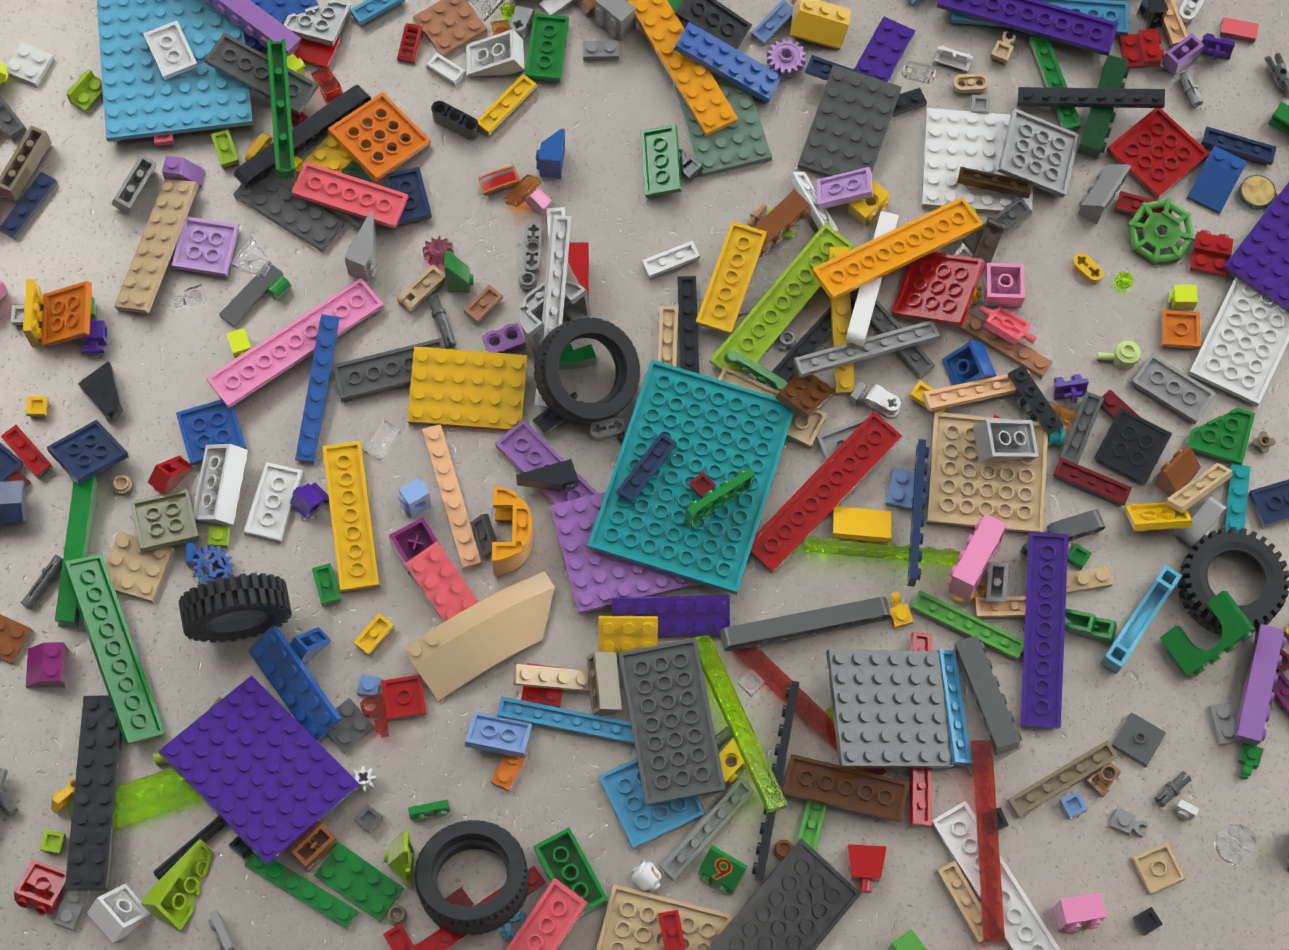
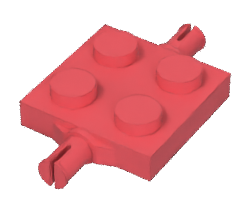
M983 305L980 307L978 312L988 317L983 326L990 332L1004 338L1008 343L1016 345L1022 339L1032 344L1036 341L1037 337L1028 333L1031 324L1000 305L994 310H990Z

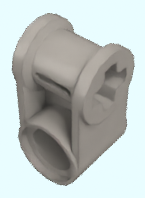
M517 5L510 22V28L524 40L533 22L535 10Z

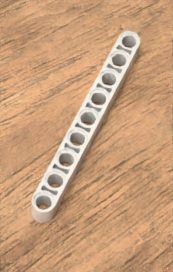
M881 211L873 239L896 229L899 215ZM882 277L859 288L845 342L864 346Z

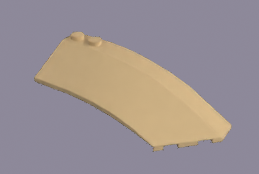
M545 571L474 604L403 649L438 701H441L497 664L542 641L556 587Z

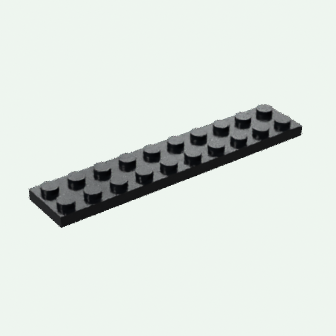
M108 695L83 696L65 881L66 891L108 890L122 737Z

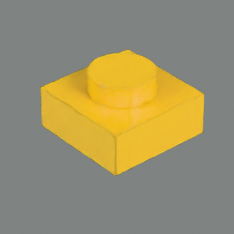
M28 396L26 415L31 417H47L48 397Z

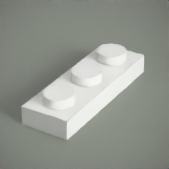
M690 241L642 260V265L650 279L699 260L700 254L694 242Z

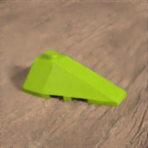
M403 831L388 844V851H384V863H388L389 869L408 889H413L414 846L409 832Z

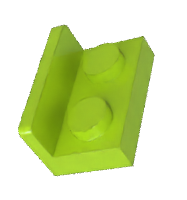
M88 69L68 89L66 95L69 102L87 114L103 96L102 80L94 76L91 69Z

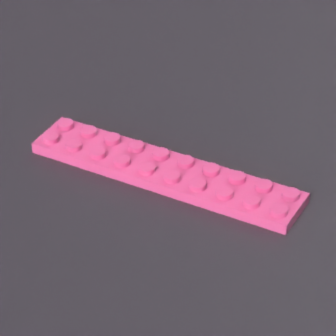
M360 278L206 377V380L229 409L314 353L321 314L340 317L337 337L382 309L384 307L383 303L366 282Z

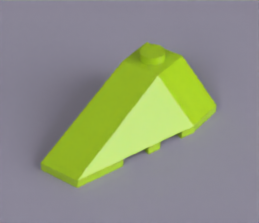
M199 839L151 888L141 904L154 917L181 931L193 913L194 900L201 891L199 887L202 878L207 874L214 852L203 840Z

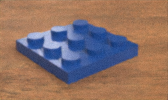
M217 400L176 412L191 466L203 462L206 445L232 444L247 449L234 405L228 409L222 400Z

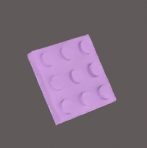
M187 217L179 235L171 265L172 268L227 277L240 229L239 225Z

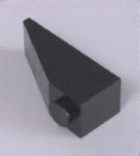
M572 459L516 474V483L518 486L558 492L565 490L568 492L578 487V477Z

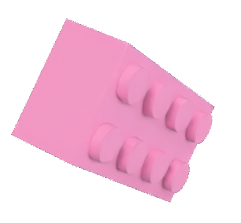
M985 514L983 520H978L974 528V534H971L967 540L966 549L961 551L957 565L953 566L949 574L950 578L947 584L950 586L948 593L970 602L989 567V562L992 561L1003 540L1006 523Z

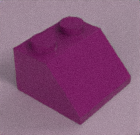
M44 642L28 648L26 688L66 687L69 649L64 642Z

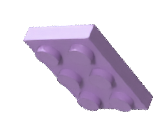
M870 167L817 179L819 209L873 197Z

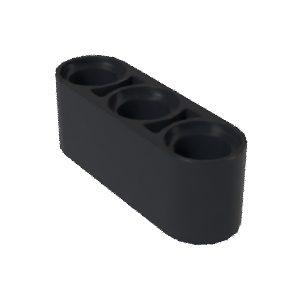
M436 101L432 104L431 111L434 122L468 140H474L479 136L477 119L444 101Z

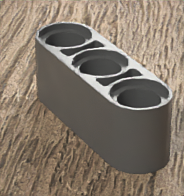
M1098 509L1071 516L1047 526L1049 533L1068 534V542L1098 533L1106 528Z

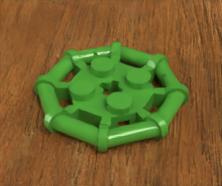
M1170 198L1147 203L1142 202L1133 218L1127 222L1132 243L1131 249L1137 251L1155 265L1173 260L1180 261L1188 247L1196 239L1191 221L1192 214L1190 211L1187 212L1173 203ZM1164 207L1161 213L1152 212V209ZM1169 209L1178 214L1180 217L1176 218L1175 216L1170 214L1168 212ZM1146 213L1149 216L1144 224L1140 223L1139 220ZM1182 221H1184L1186 233L1180 230L1179 225ZM1164 227L1166 234H1158L1157 228L1161 229ZM1137 229H1142V237L1144 239L1140 241L1138 239ZM1179 238H1182L1184 242L1178 249L1175 243ZM1147 243L1154 248V254L1144 248L1143 245ZM1171 249L1172 251L1170 254L1159 255L1160 250Z

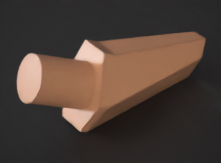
M762 204L751 212V217L747 224L753 227L761 219L767 206Z

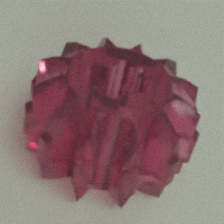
M440 235L438 239L431 237V242L426 241V247L422 249L424 260L428 261L430 266L435 263L437 268L439 264L444 266L445 251H450L454 254L453 244L449 243L447 237L442 240Z

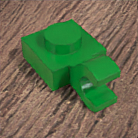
M1243 743L1238 762L1243 764L1239 777L1248 779L1253 768L1257 769L1259 767L1264 751L1263 748Z

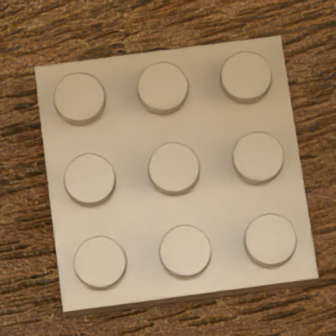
M118 532L105 563L115 592L154 603L174 548L165 547L141 553L138 537Z

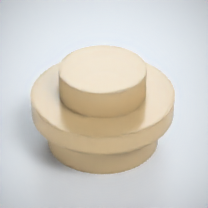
M119 475L113 480L112 487L116 493L125 494L132 488V482L128 476Z

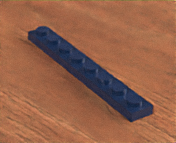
M918 439L915 455L907 586L915 587L916 581L921 578V569L918 568V562L921 563L922 551H919V545L923 544L924 534L920 533V529L924 527L925 516H921L922 510H925L926 504L923 493H926L927 481H924V476H927L928 464H925V459H928L929 447H926V440Z

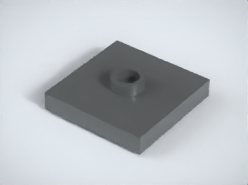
M1131 712L1114 740L1112 747L1147 767L1166 732Z

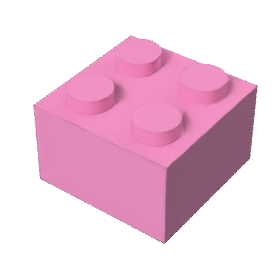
M987 263L983 272L984 306L1022 307L1025 299L1024 264Z
M1101 892L1061 899L1054 906L1059 931L1065 930L1066 933L1076 932L1081 927H1085L1086 930L1098 928V925L1102 924V921L1107 917Z

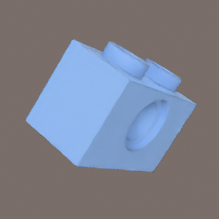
M420 478L399 489L400 497L398 498L401 502L400 506L404 513H409L412 518L432 506L429 492Z

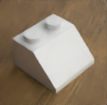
M126 884L97 897L87 912L112 943L129 935L151 915Z

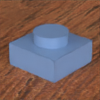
M361 674L357 694L378 698L381 678Z
M1079 792L1059 801L1068 819L1088 810Z

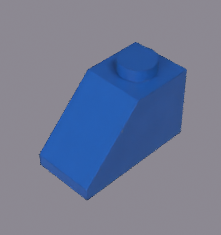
M317 627L294 637L290 645L303 664L313 659L332 640Z

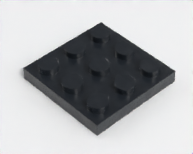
M1120 407L1094 459L1146 484L1172 433Z

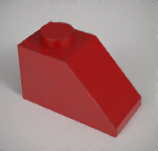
M179 455L157 464L147 483L157 492L163 494L174 489L193 469V466Z

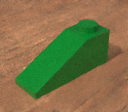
M445 251L444 269L448 292H470V285H474V274H470V267L450 251Z

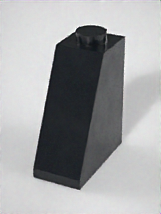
M109 361L78 383L82 393L108 423L118 419L121 413L124 412L115 372Z

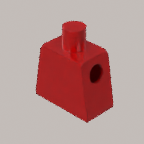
M847 845L846 856L850 880L859 881V891L861 893H871L872 882L880 881L887 846Z

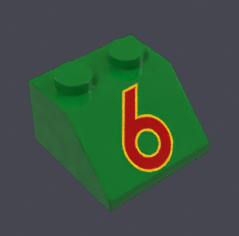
M711 845L698 870V875H700V879L705 883L710 884L712 882L717 885V889L722 893L733 895L746 873L747 865Z

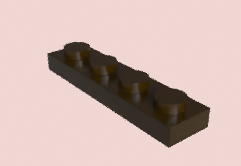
M961 166L957 183L965 186L1027 199L1030 197L1032 182Z

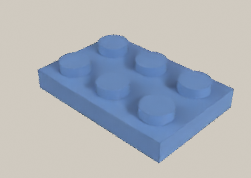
M474 711L465 740V747L524 758L533 723Z

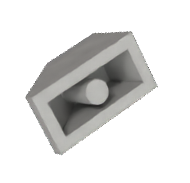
M989 562L986 601L1006 603L1011 568L1009 563Z

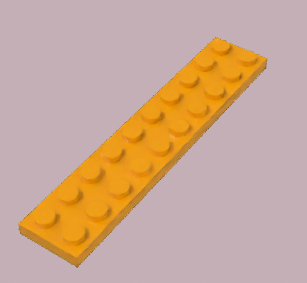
M627 0L636 8V20L704 135L708 136L738 122L736 114L711 72L673 50L685 29L667 0Z
M961 197L814 267L811 273L833 301L981 229L984 223L966 200Z

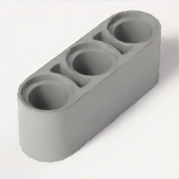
M1210 496L1192 517V527L1183 528L1178 537L1193 547L1227 507L1213 496Z

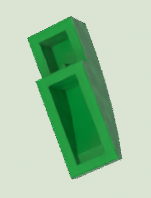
M571 343L568 344L561 353L558 370L578 369L596 365V355L592 345L589 344L573 350Z
M1071 609L1065 610V631L1091 640L1113 644L1117 630L1116 621L1098 618L1092 613Z

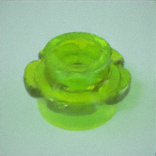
M503 2L499 10L502 11V15L511 17L516 6Z
M1125 271L1119 272L1115 278L1117 286L1121 289L1131 287L1134 282L1132 274Z

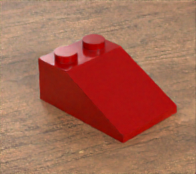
M569 242L567 277L569 281L577 283L586 289L588 301L589 242Z

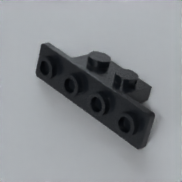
M1022 365L1009 372L1008 377L1017 389L1014 401L1025 413L1026 420L1039 422L1047 435L1062 429L1064 424L1026 368Z

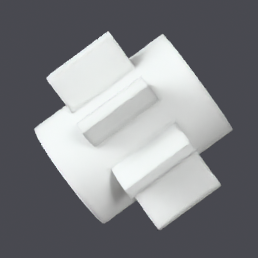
M362 766L360 771L354 770L356 775L354 779L360 784L359 788H362L364 793H366L369 787L374 789L372 781H376L377 777L371 776L373 773L372 768L367 771ZM361 777H363V778H366V777H367L368 781H367V782H365V781H362V782H361L360 778H361Z

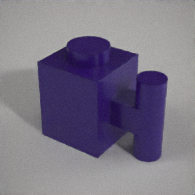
M90 320L89 335L79 338L84 346H87L81 347L82 354H105V346H98L107 345L108 327L104 320Z
M316 482L312 485L308 483L302 487H297L293 491L290 504L304 518H307L319 511L323 501L328 503L329 496Z

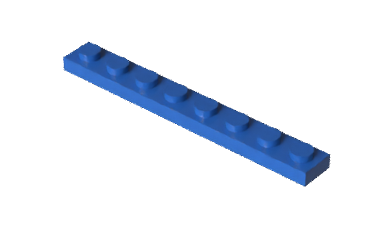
M321 314L295 456L297 461L314 463L340 317Z

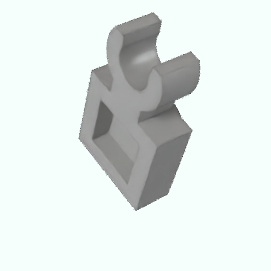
M1117 807L1109 828L1127 835L1132 830L1136 836L1144 837L1145 833L1139 830V826L1147 828L1148 823L1143 820L1135 821V814Z

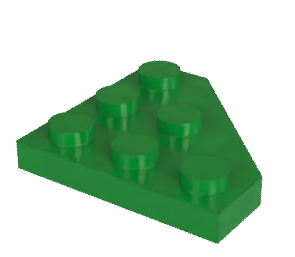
M1235 408L1223 416H1218L1206 424L1192 429L1186 446H1190L1193 452L1242 465L1255 413Z

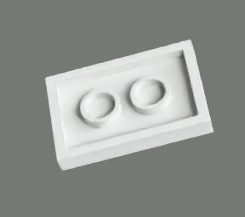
M178 21L143 33L164 80L198 67Z

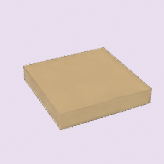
M1168 842L1130 858L1148 895L1186 880Z

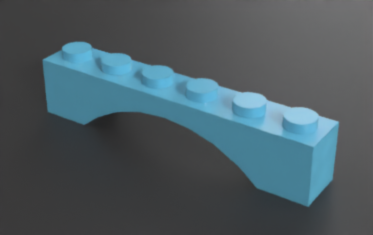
M1167 565L1163 567L1101 661L1102 665L1116 674L1120 671L1182 576L1180 573Z

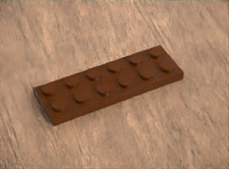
M791 754L782 794L901 823L910 782L853 768H839V765Z

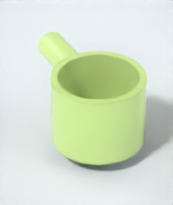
M1123 341L1118 344L1114 353H1097V360H1112L1118 369L1130 370L1136 365L1140 357V348L1132 341Z

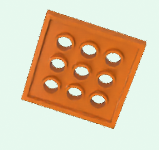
M383 92L329 127L327 132L376 182L431 144V140ZM383 113L385 117L380 118L376 114ZM370 122L372 126L366 127L363 123ZM395 125L398 129L392 130L388 126ZM356 131L358 135L352 136L349 132ZM381 134L384 136V138L377 139L375 135ZM407 137L410 141L403 142L400 138ZM361 144H369L371 147L363 148ZM387 147H395L396 151H389ZM381 156L383 159L381 161H377L373 157Z

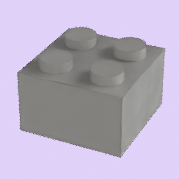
M595 0V20L598 25L604 26L613 37L622 40L636 27V8L627 0Z

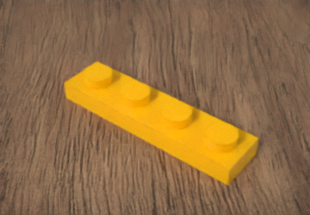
M522 74L477 119L479 128L490 135L537 88V84Z

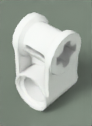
M877 384L871 388L863 399L868 407L878 411L887 418H895L899 414L900 399Z

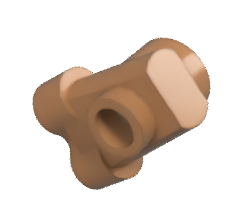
M1110 762L1095 775L1091 774L1086 781L1104 797L1110 791L1108 788L1120 775L1121 771ZM1111 772L1112 778H1106L1105 773Z

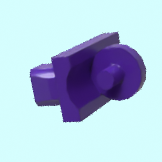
M1206 33L1201 41L1204 44L1201 53L1212 55V60H1216L1217 57L1230 59L1235 42H1232L1231 38L1224 37L1218 39L1213 34Z
M1080 374L1071 376L1070 381H1065L1063 377L1054 378V400L1070 399L1072 404L1077 403V397H1083L1087 391L1088 379H1083Z

